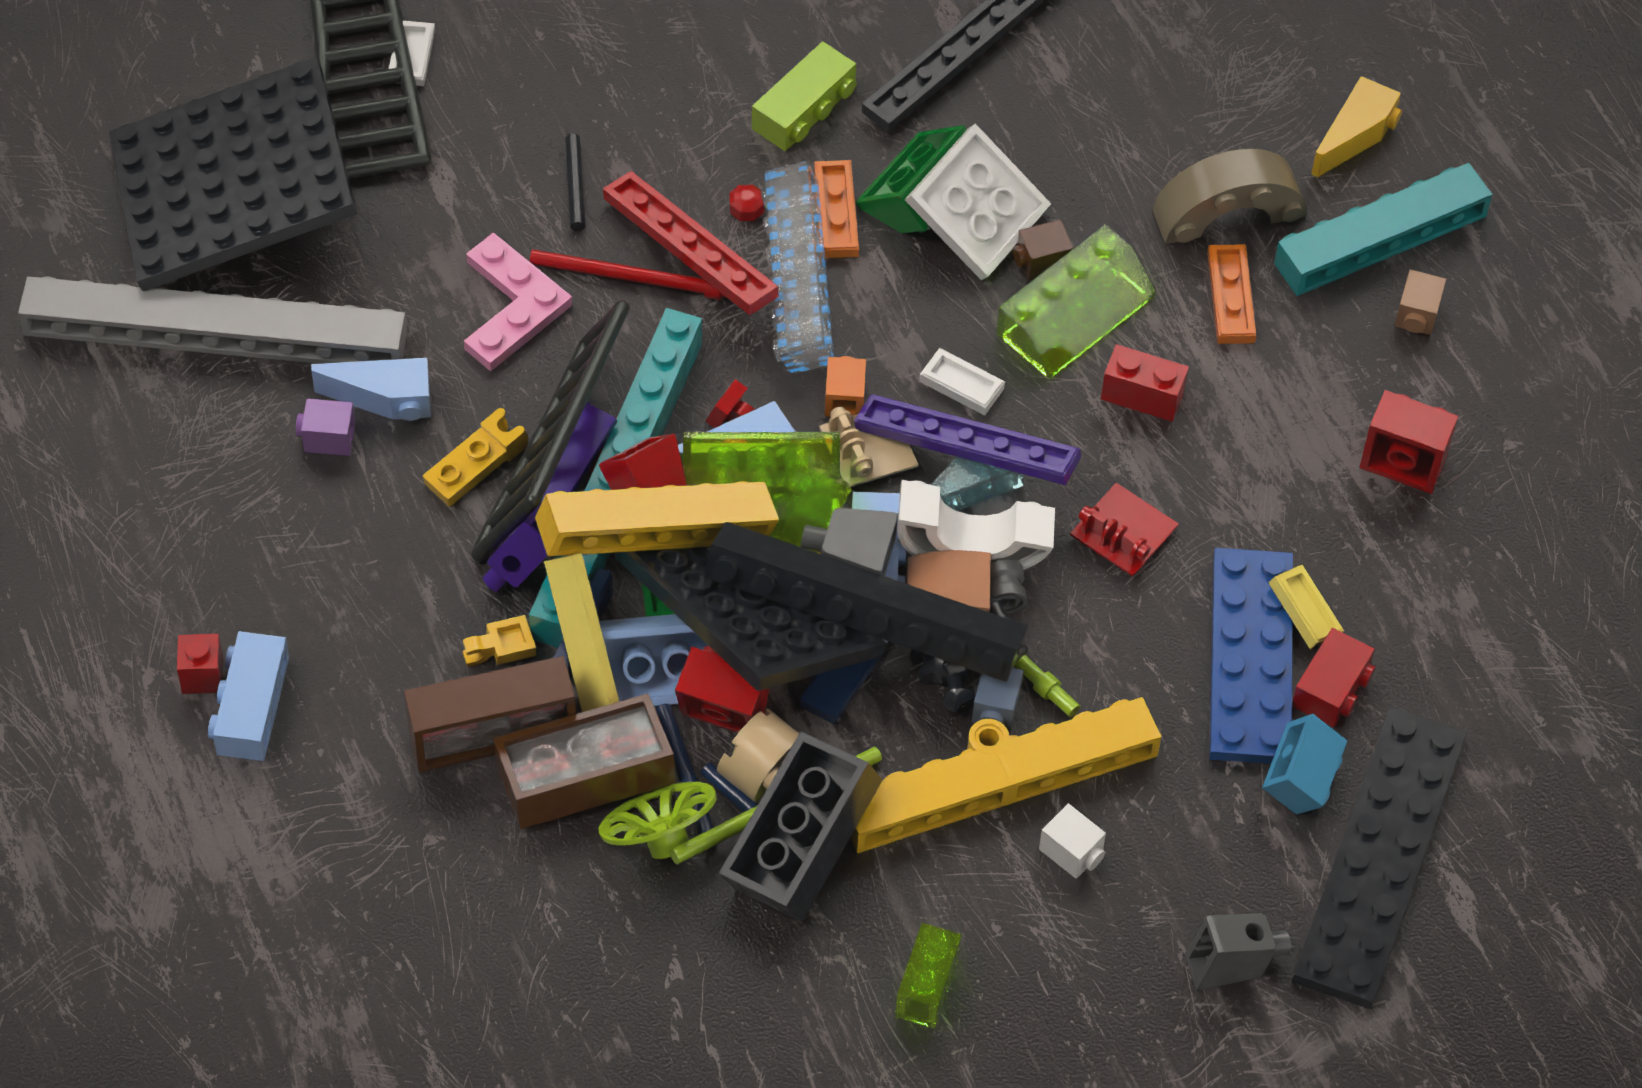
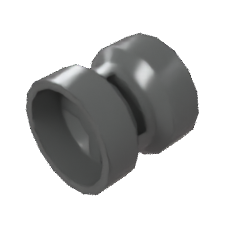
M1008 559L990 563V597H1004L1007 600V603L1003 606L1006 614L1023 609L1027 604L1026 590L1021 585L1024 581L1023 565L1018 561Z

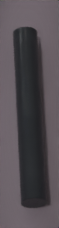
M569 134L565 137L570 228L574 231H581L585 228L580 136Z

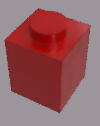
M219 634L178 635L177 673L182 694L217 693L219 682L223 680V654Z

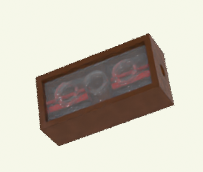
M564 656L404 690L408 730L419 772L495 756L493 738L576 714L575 695Z
M648 693L493 738L497 769L520 829L676 783L674 754Z

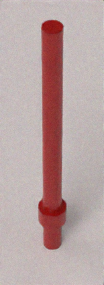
M532 249L529 262L533 265L702 293L708 299L721 300V297L727 298L703 278Z

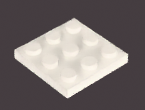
M976 123L963 133L905 198V201L980 280L987 278L1017 244L1019 230L1032 227L1051 205L1045 196Z

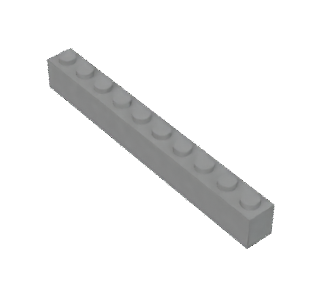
M27 276L18 311L23 336L317 364L403 359L407 339L405 312H398L392 309L377 310L358 308L353 305H324L312 301L303 303L283 301L278 298H250L238 294L219 295L208 294L203 291H176L163 287L142 291L140 287L128 284L113 285L94 283L89 280H60L49 276L42 278Z

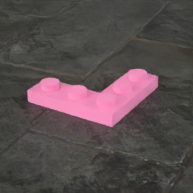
M494 232L466 254L467 263L513 300L502 311L464 340V350L488 370L492 371L573 305L572 296Z

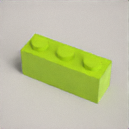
M822 41L752 105V129L783 151L789 149L795 142H801L816 122L826 119L833 107L842 98L846 99L853 93L857 85L856 63Z

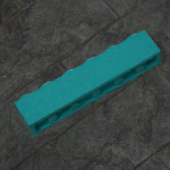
M1470 163L1457 168L1450 167L1433 178L1425 181H1416L1408 188L1397 193L1385 194L1377 201L1368 205L1353 207L1344 215L1332 220H1322L1310 229L1298 234L1291 233L1278 242L1274 265L1296 296H1299L1487 217L1493 194Z

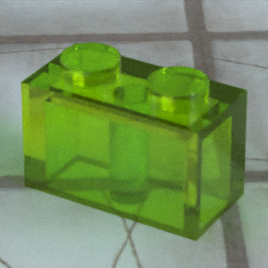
M808 461L802 470L796 468L787 484V489L790 490L786 501L784 504L778 502L774 507L779 521L771 533L772 537L801 547L802 535L806 524L828 529L833 510L842 508L851 492L849 483Z
M921 923L897 993L895 1017L932 1028L936 1027L959 959L962 934Z

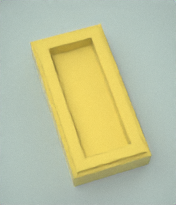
M1303 565L1279 574L1268 582L1310 649L1322 644L1332 628L1340 632L1344 631Z

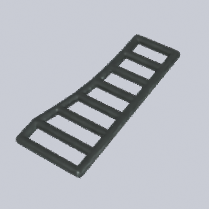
M310 0L315 36V52L323 69L328 94L401 82L403 96L332 108L335 122L407 110L409 124L339 136L342 151L413 139L415 153L346 164L349 179L427 166L432 159L398 0H384L385 13L332 22L327 21L326 9L376 0ZM389 27L392 40L330 50V36ZM395 51L398 68L329 79L330 65L392 55Z
M617 301L579 341L533 437L479 534L471 552V556L475 561L481 562L485 560L540 505L629 312V304L626 301Z

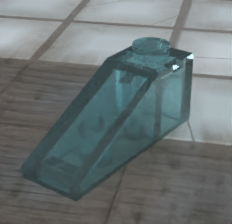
M956 457L930 485L939 486L940 497L943 502L955 511L1024 486L1025 475Z

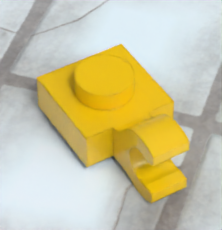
M525 615L486 624V635L471 636L463 639L465 647L463 656L467 666L479 665L493 655L497 665L536 656V645Z

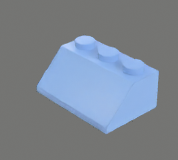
M676 614L599 621L619 701L648 693L653 706L678 704L675 688L691 647L703 650L705 646L709 645L678 618Z

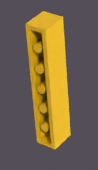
M746 481L731 484L703 483L694 486L667 485L658 488L630 487L621 490L594 489L584 492L557 491L545 495L535 516L548 557L578 553L598 554L711 547L725 522L770 536L779 521L766 483H748Z

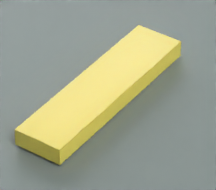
M582 553L544 561L582 712L619 702Z

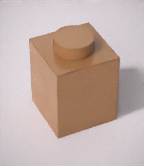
M1410 269L1395 326L1412 333H1423L1431 336L1446 278Z

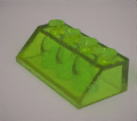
M1104 225L999 306L996 334L1050 379L1155 296L1156 291L1133 247L1107 225Z
M683 432V470L687 486H694L703 483L765 482L777 516H787L789 514L826 516L832 514L833 510L839 508L840 432Z

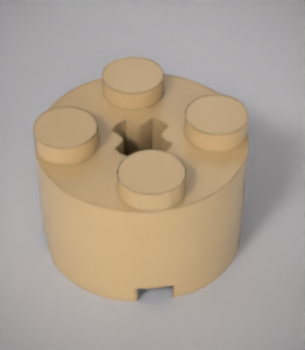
M766 709L765 714L761 711L733 739L732 743L736 745L733 755L729 757L726 753L723 754L718 764L717 772L755 803H759L799 732L771 710Z

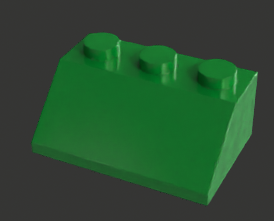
M959 125L918 132L855 201L857 207L900 233L916 231L923 233L929 230L931 227L905 201V198L967 130L966 127Z

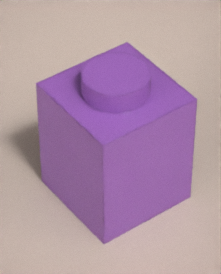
M319 399L306 400L304 414L298 413L296 420V436L302 437L304 452L350 456L356 425L353 402Z

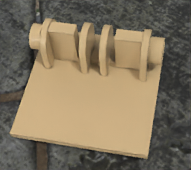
M843 407L833 409L830 413L829 423L819 426L846 488L919 466L909 444L859 431L855 428L854 423L858 414L852 416Z

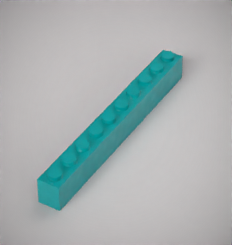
M669 308L665 309L618 414V422L605 443L584 491L594 489L611 490L600 470L599 463L646 438L663 435L702 346V318ZM611 553L582 554L589 583H591L598 568L604 569ZM546 575L529 613L530 631L534 641L558 648L563 639V634L548 575Z

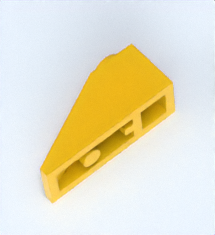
M1361 76L1317 149L1311 175L1319 177L1380 142L1388 128L1394 130L1402 115V109L1398 108L1401 93Z

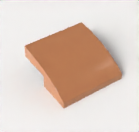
M946 550L910 556L907 560L906 584L989 612L991 553Z

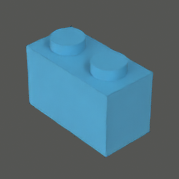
M1314 714L1287 722L1262 789L1296 815L1323 807L1329 799L1330 786L1335 773L1342 764V754L1347 740Z

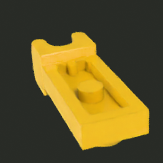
M503 408L494 411L480 423L481 428L422 475L424 484L449 507L506 460L510 462L527 447L528 435L523 426H517L513 430L506 432L508 430V422Z

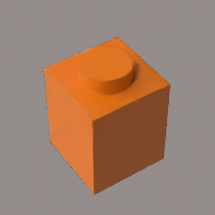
M850 356L828 357L825 396L826 417H831V411L837 407H843L852 416L860 412L864 405L866 359H856Z

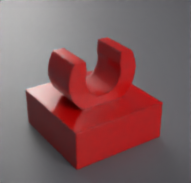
M735 379L715 405L705 422L716 428L721 426L726 419L729 422L755 410L750 404L740 401L748 388Z

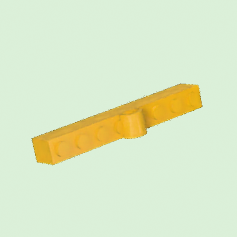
M1143 697L1131 701L1127 699L1119 700L1109 708L1094 713L1085 711L1073 717L1072 720L1056 725L1054 723L1044 724L1034 732L1022 736H1009L1007 728L1001 722L994 719H982L971 727L967 750L963 751L959 756L946 760L935 759L927 762L921 768L906 773L897 771L885 777L851 835V841L856 852L860 853L1157 757L1161 734Z

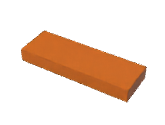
M851 160L814 161L815 186L819 185V193L816 194L817 201L820 200L821 208H817L818 216H822V223H819V231L823 230L820 246L823 245L825 253H821V258L859 257Z
M1246 244L1209 245L1207 254L1217 344L1255 343L1256 327Z

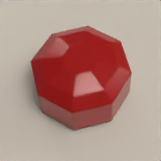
M753 184L738 185L729 193L730 214L739 221H755L764 213V192Z

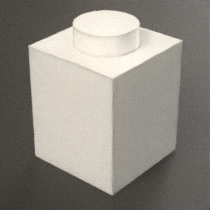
M1068 803L1042 829L1039 850L1077 879L1086 869L1089 871L1095 869L1104 858L1105 851L1103 848L1106 833Z

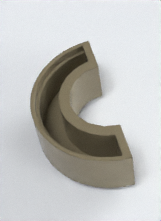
M1262 149L1227 151L1205 158L1189 166L1165 185L1157 196L1152 208L1165 244L1185 243L1201 238L1205 228L1214 219L1240 208L1254 207L1265 210L1271 224L1283 221L1293 222L1306 217L1307 214L1304 198L1289 163L1280 155Z

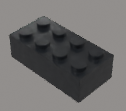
M800 731L719 874L735 890L803 922L883 779L868 762Z

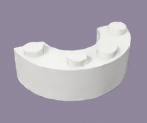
M901 481L897 534L904 549L912 556L946 550L980 551L991 553L990 563L1004 559L1015 560L1021 563L1023 570L1042 561L1053 549L1055 508L1041 506L1036 502L1017 501L1010 509L999 514L986 516L968 515L947 506L940 497L939 486L928 485L922 481Z

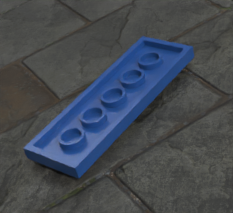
M1214 548L1209 760L1271 764L1286 724L1292 721V620L1268 582L1275 576L1293 569V553Z

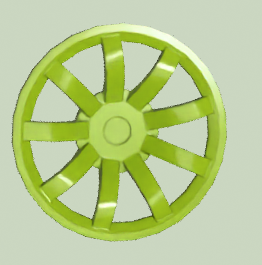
M703 782L676 783L648 791L628 800L610 812L599 826L600 838L611 845H633L647 842L653 858L663 859L671 857L670 849L689 840L685 827L696 822L713 807L717 794L713 786ZM682 791L678 799L676 800L672 811V794L674 792ZM698 792L703 793V794H699V795H696V796H692L693 794L698 793ZM660 796V815L657 816L647 801ZM705 803L699 811L692 809L695 804ZM636 807L643 814L646 821L627 811ZM619 821L625 822V823H618V824H616V825H614V826L611 827V825H612L613 823H615V822H619ZM621 831H627L624 838L614 837Z

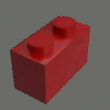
M1116 344L1104 373L1100 400L1173 422L1185 392L1189 366Z
M1332 628L1296 685L1292 707L1307 715L1314 714L1324 723L1334 728L1341 715L1349 717L1358 700V696L1355 695L1358 687L1366 688L1376 670V666L1371 664L1375 649Z

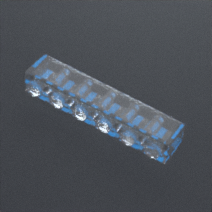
M807 161L765 171L766 187L761 188L762 200L765 208L768 209V217L763 219L766 235L770 239V247L766 248V257L773 273V277L768 279L778 286L779 297L775 299V308L770 310L772 324L777 331L778 339L773 340V349L777 361H783L790 374L827 366L828 357H834L819 182Z

